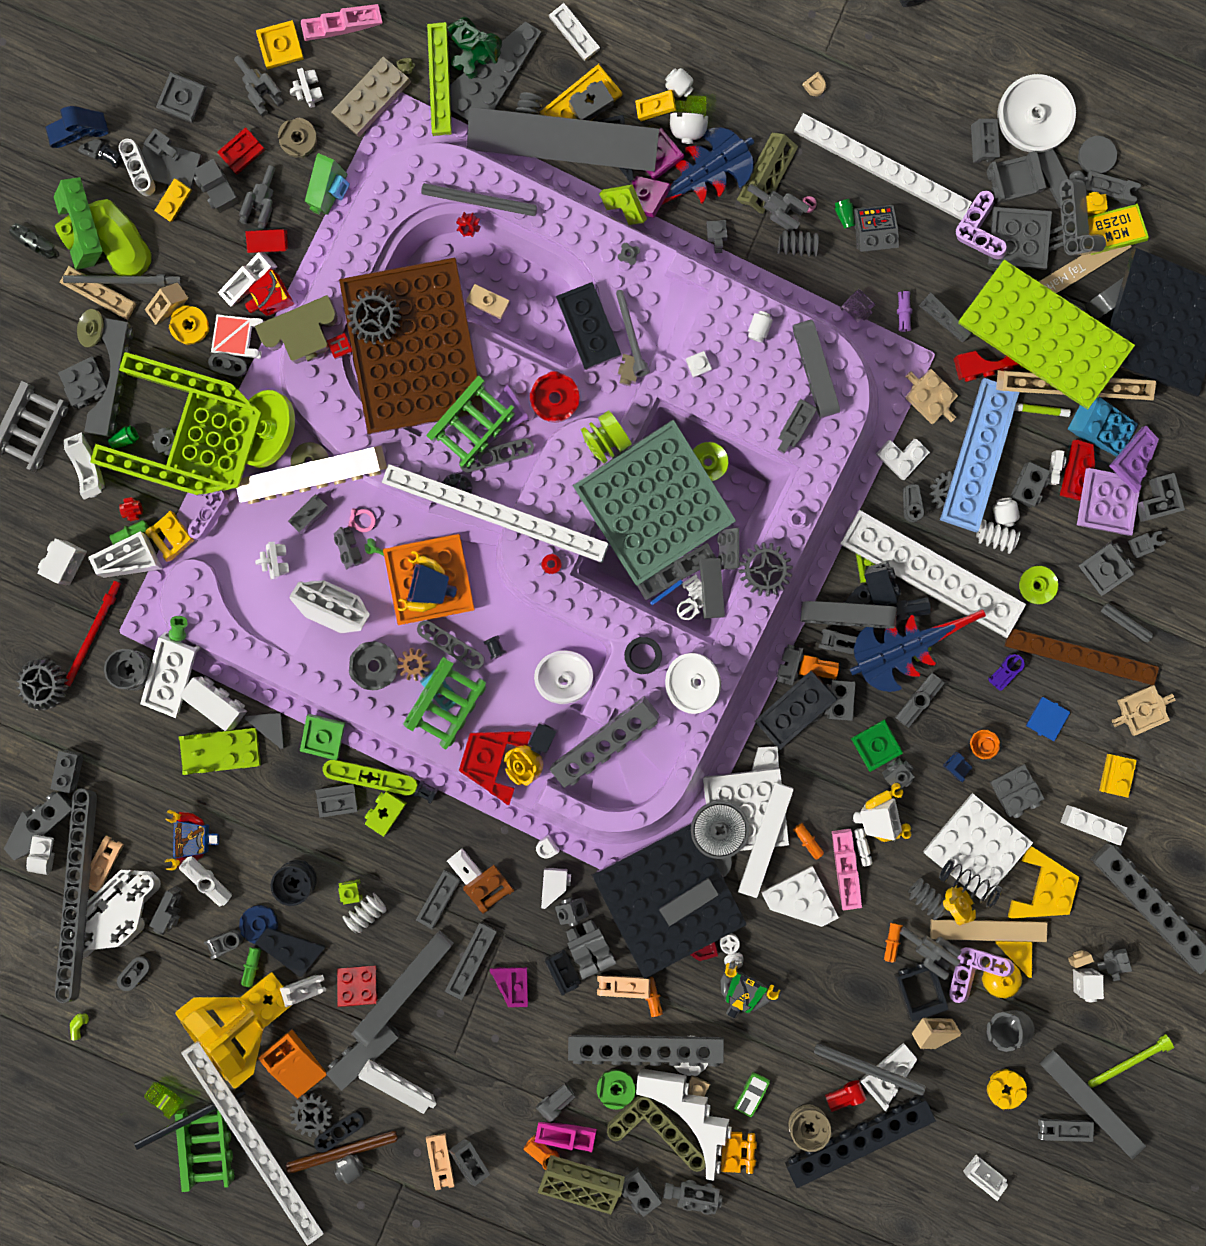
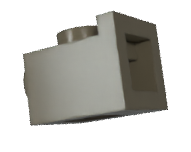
M623 354L622 361H625V363H620L618 374L621 377L619 383L626 386L635 385L637 377L633 372L634 357Z

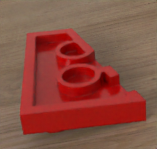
M1080 440L1072 441L1059 496L1081 501L1085 471L1087 468H1095L1093 444Z

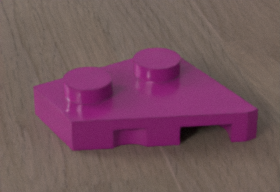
M527 967L490 968V973L495 979L507 1006L528 1007Z

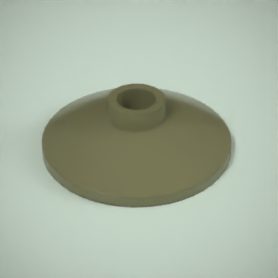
M95 309L85 311L78 322L77 336L79 342L84 347L95 346L103 333V318L100 312Z
M306 442L295 448L290 462L291 466L306 463L305 460L308 457H311L312 461L329 458L321 445L314 442Z

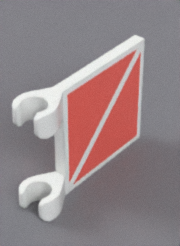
M217 315L211 352L261 359L262 352L257 349H249L252 327L265 321L259 318Z

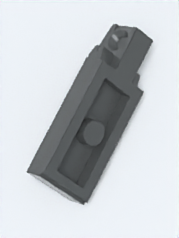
M800 398L780 432L778 439L782 440L777 449L779 452L784 454L789 445L794 447L799 442L818 408Z

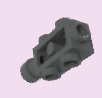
M693 1180L682 1182L680 1187H676L671 1183H665L663 1193L664 1199H678L677 1207L687 1211H700L707 1215L715 1214L717 1208H721L723 1196L719 1195L720 1189H715L714 1185L705 1184L700 1186L696 1185V1182Z

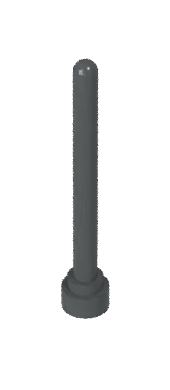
M617 290L616 296L635 361L633 372L636 377H643L650 373L649 366L645 360H642L623 290Z

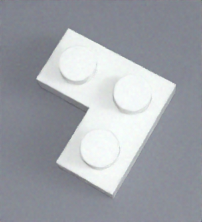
M913 439L903 452L891 440H888L876 455L901 480H905L928 455L929 451L917 439Z

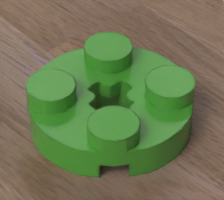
M612 1069L605 1071L598 1080L597 1095L606 1107L622 1109L633 1100L635 1096V1083L632 1076L623 1070ZM615 1084L622 1088L617 1094H614V1091L610 1089Z

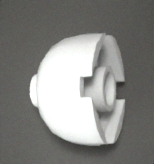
M677 113L670 114L671 132L676 138L682 139V143L693 144V140L700 139L705 134L708 116L682 113V117L677 116Z

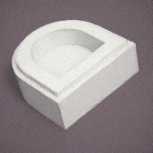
M549 835L541 839L536 846V852L542 858H551L560 851Z

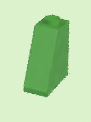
M319 153L316 156L305 202L314 213L320 215L322 212L328 215L336 199L328 191L337 174L346 179L348 174L335 160Z

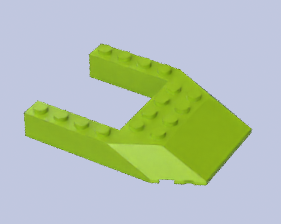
M124 352L119 371L130 376L189 393L166 465L95 444L90 463L194 495L239 488L262 413L231 383Z

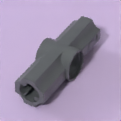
M930 673L916 692L911 694L910 699L895 718L909 728L923 709L928 707L932 698L944 685V682L933 673ZM918 695H922L924 698V702L920 706L915 702Z

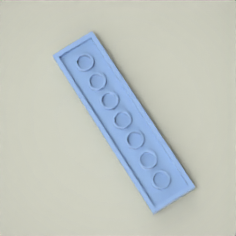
M986 378L982 379L940 518L941 521L976 533L981 525L1019 392L996 390L997 382Z

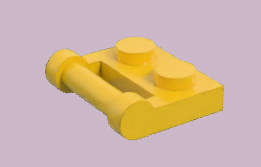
M169 511L154 526L149 527L145 531L148 538H151L162 552L166 562L172 561L194 541L172 511ZM160 531L163 532L173 546L171 550L168 549L158 535Z

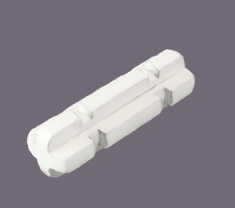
M863 828L856 829L854 834L855 838H857L859 854L862 856L860 858L863 866H869L873 862L871 856H869L870 850L865 838L866 833Z

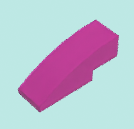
M538 1122L535 1142L570 1150L575 1148L592 1152L597 1129L562 1123Z

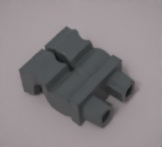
M592 919L583 923L586 931L585 934L579 935L576 927L566 931L569 940L567 944L576 964L580 965L582 979L616 964L614 955L610 952V947L600 927L597 928ZM591 953H593V955L597 957V965L596 962L592 959Z

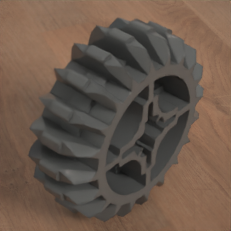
M376 290L372 291V296L369 295L368 291H365L366 297L362 298L359 294L357 297L360 301H352L355 308H348L353 313L347 315L349 320H353L348 325L349 327H354L352 330L353 334L359 333L357 336L359 340L365 336V343H369L371 338L374 345H376L377 339L384 343L383 337L386 336L390 340L391 336L389 333H397L393 327H400V324L396 322V320H401V315L397 314L400 312V308L395 307L397 302L395 300L391 301L392 297L390 295L384 298L383 291L378 296ZM377 302L385 306L374 309L369 304ZM364 308L366 316L362 319L363 322L359 324V315ZM369 310L378 317L377 320L380 324L371 318ZM390 311V319L385 327L382 320L387 315L386 313ZM376 326L380 331L368 332L364 328Z
M763 542L761 544L762 549H759V546L755 544V552L749 548L747 552L750 556L742 555V558L747 560L746 563L739 562L740 566L745 567V569L738 571L740 574L745 573V576L740 578V580H748L744 587L747 588L752 585L751 593L759 589L758 596L762 595L763 590H765L766 597L770 596V590H772L774 595L778 594L776 587L783 591L784 586L781 583L783 582L788 585L790 582L785 577H792V574L787 573V570L793 569V566L786 565L787 562L791 561V558L784 560L783 556L787 552L778 553L781 549L780 546L773 550V543H770L769 548H766V543ZM767 553L775 556L781 565L771 564ZM761 554V564L758 567L750 568L752 559L756 555ZM764 564H767V567L775 568L767 572V575H764L761 571H756L764 567ZM782 571L779 580L770 586L771 574ZM750 574L761 575L764 586L756 583Z
M35 659L34 661L27 662L28 665L22 666L23 671L18 673L21 678L15 680L19 683V686L15 689L21 691L18 696L24 697L23 703H28V707L36 710H48L62 702L60 697L66 696L63 690L68 689L67 686H64V683L68 680L63 679L66 672H60L62 666L56 665L55 661H49V659ZM52 689L50 695L45 699L46 695H48V691Z

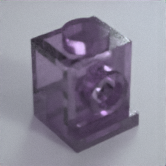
M858 289L840 309L842 311L845 309L857 322L861 319L865 321L872 314L870 310L875 306V303Z

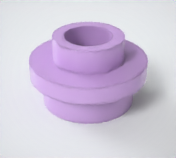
M793 510L788 514L787 523L793 529H801L807 523V515L802 510ZM799 516L801 519L800 523H795L793 518Z

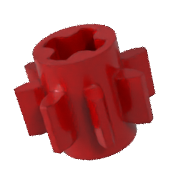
M463 212L462 216L458 217L456 221L459 225L457 231H460L463 237H474L475 232H479L481 228L478 225L480 218H477L473 212L468 214Z
M132 497L123 499L124 503L119 505L122 518H127L128 521L139 520L138 515L143 514L140 500L135 501V498Z

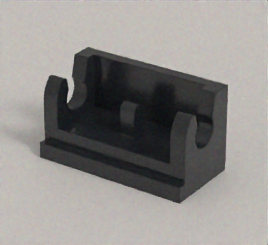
M565 949L545 958V963L562 996L579 987L581 981Z

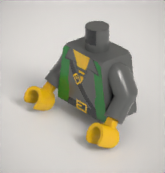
M730 963L726 964V969L720 983L724 1000L730 1004L726 1012L728 1016L736 1019L740 1010L749 1014L751 1011H756L767 1005L771 1000L778 998L780 990L773 992L774 985H770L767 991V987L763 983L738 971L737 966L734 969H730Z

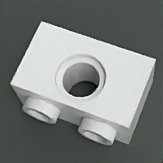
M1092 968L1073 969L1074 992L1080 998L1085 999L1086 1002H1097V999H1104L1102 974Z

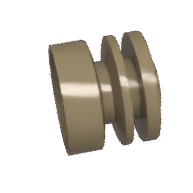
M802 1105L791 1113L788 1126L794 1143L800 1149L807 1152H816L823 1149L831 1137V1126L825 1113L814 1105ZM811 1123L813 1128L806 1130L805 1124Z

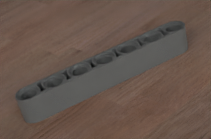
M439 930L354 1029L351 1035L366 1047L454 942Z
M1054 1050L1039 1063L1132 1160L1146 1148V1145Z

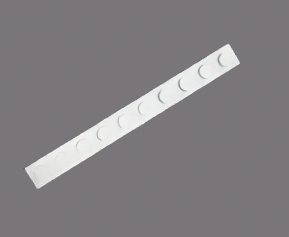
M804 113L794 129V133L960 220L963 219L972 203L964 197Z

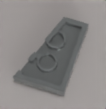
M931 292L919 305L961 342L965 341L971 334L966 328L958 324L959 320Z

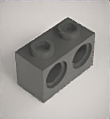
M1031 462L1025 463L1010 498L1029 508L1038 505L1042 499V494L1040 493L1043 487L1046 488L1050 481V477H1048L1050 471ZM1033 472L1039 475L1038 482L1032 480L1031 475ZM1025 490L1031 492L1029 500L1024 497Z
M830 680V684H826V686L838 699L824 711V714L827 715L828 719L853 721L855 682ZM838 685H842L845 690L841 696L835 693ZM838 704L843 707V712L840 715L834 713V707Z
M68 750L58 751L50 789L67 793L76 791L84 756L83 753Z
M639 1167L625 1176L622 1195L631 1200V1206L637 1214L640 1212L644 1217L662 1203L661 1196ZM630 1182H636L638 1183V1187L632 1189L628 1186V1184ZM647 1197L650 1199V1202L642 1204L640 1199Z

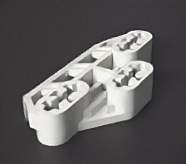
M120 870L88 900L84 945L86 946H84L83 958L89 956L95 949L126 946L144 929L145 923L143 918H141L144 903L158 891L161 885L159 878L153 872ZM135 874L136 876L128 883L127 880L130 876ZM117 888H119L123 894L120 895L119 893H117L110 901H108L107 899L115 891H117ZM99 906V908L103 911V913L101 914L100 912H97V913L89 920L88 917H89V916L97 909V907ZM76 912L72 915L73 919L77 916ZM72 930L70 933L72 939L75 936V934L73 935L74 930ZM71 949L69 951L70 958L73 957V952Z

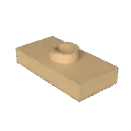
M474 284L466 299V303L499 319H502L510 303L509 300Z

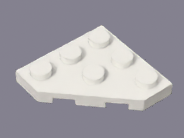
M813 866L761 891L769 909L821 927L839 918Z

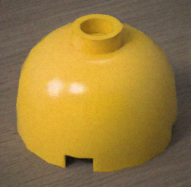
M530 746L515 747L505 755L504 763L507 762L508 767L505 769L506 773L517 785L524 784L527 786L540 777L543 770V760L540 754L531 750Z
M1014 963V971L1010 976H998L986 971L983 972V985L991 995L997 998H1009L1019 991L1022 985V976ZM1005 964L995 965V967L1002 968L1003 972L1008 970Z

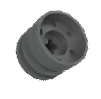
M130 649L116 650L108 656L105 662V677L110 685L118 689L133 691L143 689L146 685L152 661L146 654ZM130 668H132V669L135 670L134 673H132L131 671H129Z

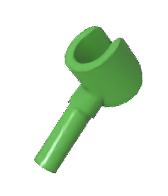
M372 538L367 539V544H364L366 553H378L384 556L383 550L376 547V541Z

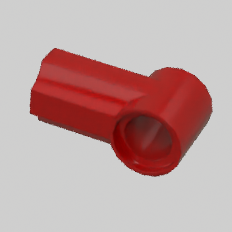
M859 1080L851 1081L845 1084L843 1088L825 1095L831 1112L848 1105H858L867 1100Z

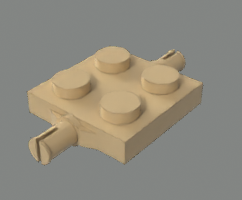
M932 369L928 370L919 379L912 371L905 376L913 384L911 391L905 398L931 424L935 423L941 415H944L950 422L957 417L949 408L958 395Z
M1151 685L1121 698L1117 702L1121 708L1122 716L1112 719V723H1114V727L1126 723L1132 736H1135L1170 720L1166 713L1165 705L1176 701L1173 698L1174 695L1170 694L1162 698L1157 693L1155 686Z

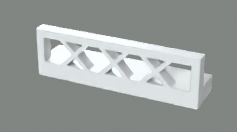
M370 1059L358 1075L359 1079L423 1114L428 1107L434 1108L436 1105L433 1094Z

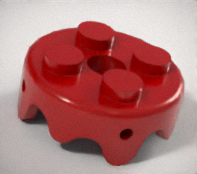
M552 371L539 377L530 392V402L534 412L547 422L558 423L569 419L576 412L579 405V390L572 378L557 371ZM552 393H558L561 396L558 403L550 402L549 397Z

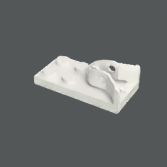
M166 631L158 638L140 704L176 718L179 715L183 701L179 695L188 684L196 652L201 648L173 641L168 636L169 632Z

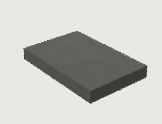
M145 145L143 146L142 154L153 181L170 186L175 178L190 189L193 188L195 181L193 177L196 176L193 170L199 167L202 158L201 154L169 145L180 154L179 158L175 161L165 152L160 157ZM138 164L136 171L141 168V164Z

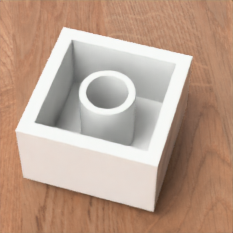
M55 539L49 544L46 557L39 563L38 574L57 584L70 585L87 551L68 541Z

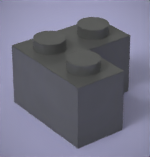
M214 159L193 170L196 175L193 178L203 193H208L210 198L207 201L212 209L216 208L221 213L239 203L224 172Z
M1175 473L1149 480L1154 499L1137 503L1141 522L1185 510Z

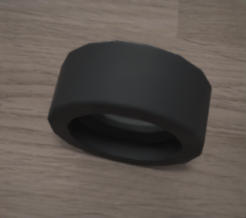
M638 637L627 645L624 652V660L627 667L633 672L649 674L660 666L662 651L659 644L653 639ZM639 644H647L655 652V659L648 667H638L631 659L632 650Z

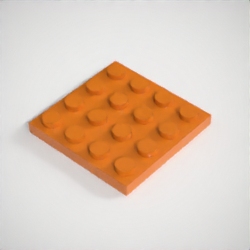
M460 534L383 549L398 626L475 611ZM412 551L417 552L420 556L435 560L444 569L445 575L449 577L447 585L456 586L457 588L454 598L445 596L442 604L438 603L436 608L425 612L410 611L409 609L405 611L398 610V608L405 607V603L398 600H407L415 564L409 562L408 559L411 561L416 559V555L412 554Z

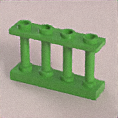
M479 375L426 435L433 443L436 440L442 441L462 459L459 465L463 469L466 466L469 468L476 460L474 456L479 451L482 453L488 447V440L492 436L495 438L502 431V424L505 421L507 423L510 422L515 416V407L511 405L506 409L485 390V381ZM475 395L481 396L502 415L495 424L472 405L471 400ZM462 410L468 411L489 430L482 439L459 420L458 415ZM449 425L455 426L475 444V447L468 454L446 435L445 430Z
M443 657L403 725L411 731L420 727L441 739L439 745L446 750L448 746H452L457 731L461 730L465 725V718L468 713L474 710L476 706L475 701L486 689V682L481 678L474 682L453 670V663ZM451 677L472 690L467 698L464 699L443 687L444 679ZM435 694H441L461 705L457 715L454 716L433 704L432 699ZM430 710L451 722L446 733L423 721L422 716L425 711Z
M181 1109L175 1114V1122L188 1116L187 1109ZM217 1110V1114L205 1115L177 1129L182 1192L190 1191L196 1182L223 1180L224 1188L229 1187L232 1181H234V1170L231 1169L230 1165L233 1154L232 1150H229L228 1143L231 1141L230 1130H227V1122L219 1110ZM218 1122L219 1133L196 1136L189 1134L191 1124ZM220 1141L221 1153L200 1155L191 1153L190 1146L192 1144ZM222 1161L223 1172L193 1173L192 1165L194 1163Z

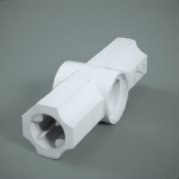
M192 856L187 857L179 866V869L197 885V889L205 893L219 907L224 906L232 897V893L214 877V874L210 870H206ZM205 879L210 880V882L206 884L202 883L201 881Z

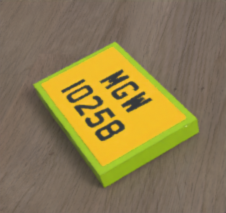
M1138 204L1088 217L1089 235H1102L1106 239L1104 250L1092 253L1091 255L1145 242L1149 239Z

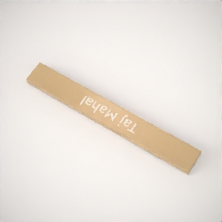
M1129 245L1094 255H1081L1042 279L1039 283L1057 294L1132 246Z

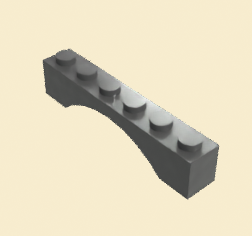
M106 318L104 320L101 337L109 353L110 378L102 398L87 414L84 430L86 433L111 438L116 432L117 423L115 420L116 415L120 412L119 398L124 391L122 381L123 377L126 376L125 373L119 371L124 352H131L129 343L134 336V329L128 322Z

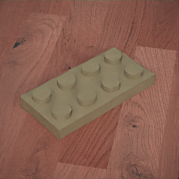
M382 57L331 113L354 134L360 137L411 81L386 58Z

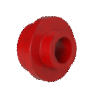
M554 554L546 555L541 562L542 569L548 574L557 573L561 568L560 558ZM550 560L555 562L553 568H549L547 565Z

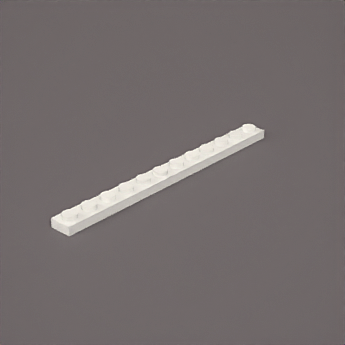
M388 464L382 483L601 563L609 546L607 542Z
M197 1041L186 1048L181 1054L308 1246L323 1235L322 1230L200 1043Z

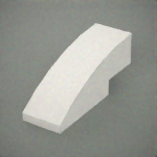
M258 252L246 266H242L218 293L232 307L250 293L249 287L270 269L275 270L277 265L265 252Z

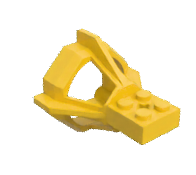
M272 972L241 997H194L175 1012L192 1040L200 1043L217 1071L233 1088H237L254 1074L264 1028L291 1007H285L280 988L283 986ZM264 995L272 997L270 1005L263 1003L265 1000ZM213 1009L225 1025L220 1027L206 1011ZM234 1037L246 1051L243 1057L231 1041Z

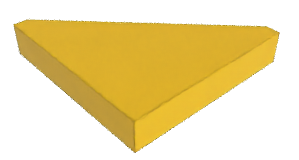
M995 941V944L1026 976L1032 978V942Z

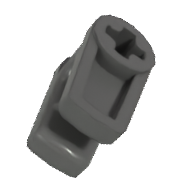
M908 485L903 488L904 518L911 523L917 522L924 515L919 485ZM913 509L914 512L918 513V515H916L915 518L914 515H910V511H912Z
M822 629V642L818 648L854 655V648L840 646L837 644V641L842 640L855 643L857 637Z

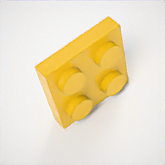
M293 20L256 30L267 69L304 59Z

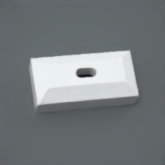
M463 848L447 860L466 885L482 874ZM463 867H466L469 870V873H466Z

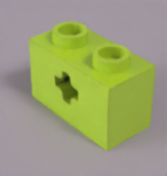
M388 791L385 794L380 793L375 801L378 803L374 810L371 808L365 816V819H367L365 825L383 837L388 833L407 804ZM384 808L388 809L386 812L388 815H385L383 817L381 816L382 811H380V809L383 810Z

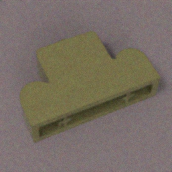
M326 295L255 325V328L265 347L275 351L280 349L284 343L291 361L298 364L305 360L307 362L313 361L318 358L319 354L330 349L322 326H334L338 316L330 297Z

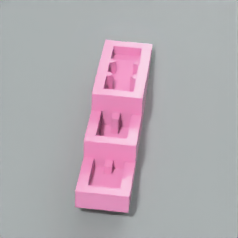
M378 4L342 8L340 12L321 14L318 18L301 20L305 41L343 35L382 24Z
M852 830L832 831L842 910L862 908Z

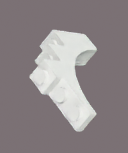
M641 1068L637 1080L636 1094L665 1104L688 1123L697 1136L703 1150L706 1163V1179L714 1180L716 1173L719 1174L721 1162L718 1161V1155L721 1156L722 1145L725 1146L726 1140L731 1138L732 1127H729V1119L709 1116L710 1105H707L708 1097L688 1094L689 1083H686V1075Z

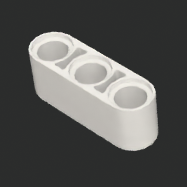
M131 139L122 140L119 144V151L134 187L144 196L152 195L155 191V184L139 146ZM128 147H134L131 153H126ZM141 164V168L138 171L133 170L135 165ZM147 181L148 186L145 189H141V184Z

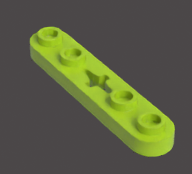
M329 760L323 766V773L329 779L402 795L413 794L418 786L416 779L412 776L349 762ZM370 772H372V775L376 778H380V780H372L371 783H369L367 778L361 777L360 775H368Z

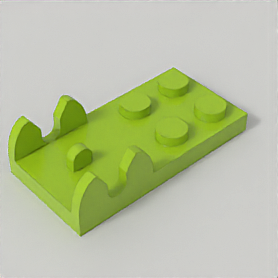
M256 728L179 736L183 775L261 766Z

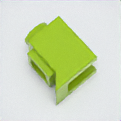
M360 880L338 883L340 901L343 902V905L360 902L363 899L362 895H359L358 892Z

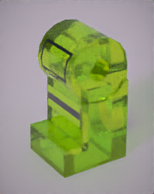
M153 1082L144 1094L145 1099L160 1109L168 1119L175 1114L184 1102L183 1099L158 1082Z

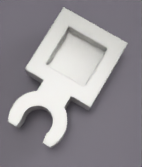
M1056 450L1052 452L1049 469L1050 481L1048 484H1059L1060 471L1065 467L1066 463L1064 451Z

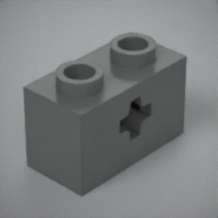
M602 80L598 83H591L587 86V90L582 93L577 92L570 97L571 100H569V107L578 120L590 121L614 106V99ZM588 99H589L590 101H593V100H594V103H593V104H591L590 102L587 103V100H588Z
M463 1139L449 1150L464 1177L471 1185L476 1186L490 1175L471 1142Z

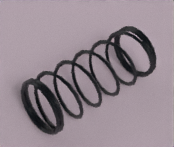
M949 859L940 873L939 880L945 883L950 873L960 865L959 876L953 884V888H955L960 877L969 870V879L962 893L965 892L971 880L979 876L978 885L972 893L971 899L975 896L978 888L987 881V891L982 897L980 904L983 903L988 892L996 886L986 903V907L991 909L997 903L1002 888L998 885L990 887L988 879L980 883L981 877L979 874L971 878L972 873L970 869L962 872V864L954 866L955 860Z

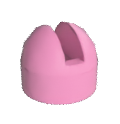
M807 196L802 200V202L810 206L807 213L815 210L817 202L814 197ZM805 200L811 202L813 204V207L809 203L805 202Z

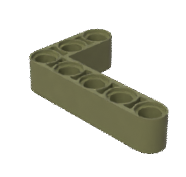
M637 1095L608 1123V1137L613 1141H619L640 1121L645 1119L690 1169L698 1172L703 1170L706 1165L701 1149L652 1098ZM641 1100H647L649 1101V1105L647 1107H641L639 1105V1102ZM628 1113H633L635 1115V1118L633 1120H627L625 1118V1115ZM655 1114H660L662 1119L654 1121L652 1117ZM618 1126L621 1128V1131L615 1134L611 1131V1128ZM669 1128H673L675 1130V1133L673 1135H667L665 1131ZM685 1142L689 1146L682 1150L678 1147L680 1143ZM700 1157L702 1160L700 1163L695 1164L692 1162V1159Z

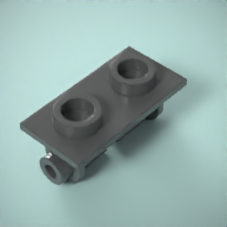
M340 527L334 533V542L339 548L341 562L347 570L353 564L354 566L362 564V557L358 547L351 548V545L356 544L353 531L349 527L344 529Z
M789 644L787 648H784L781 660L788 663L787 666L780 664L776 676L778 677V682L793 685V682L797 680L798 665L803 660V648Z

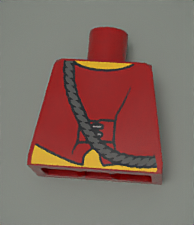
M270 269L249 287V292L253 299L245 303V306L250 313L259 309L268 316L295 303L279 274Z

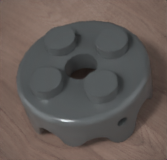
M362 643L354 650L349 659V675L358 686L366 690H379L389 686L398 673L397 656L384 643ZM372 660H376L379 663V669L375 672L369 669V663Z

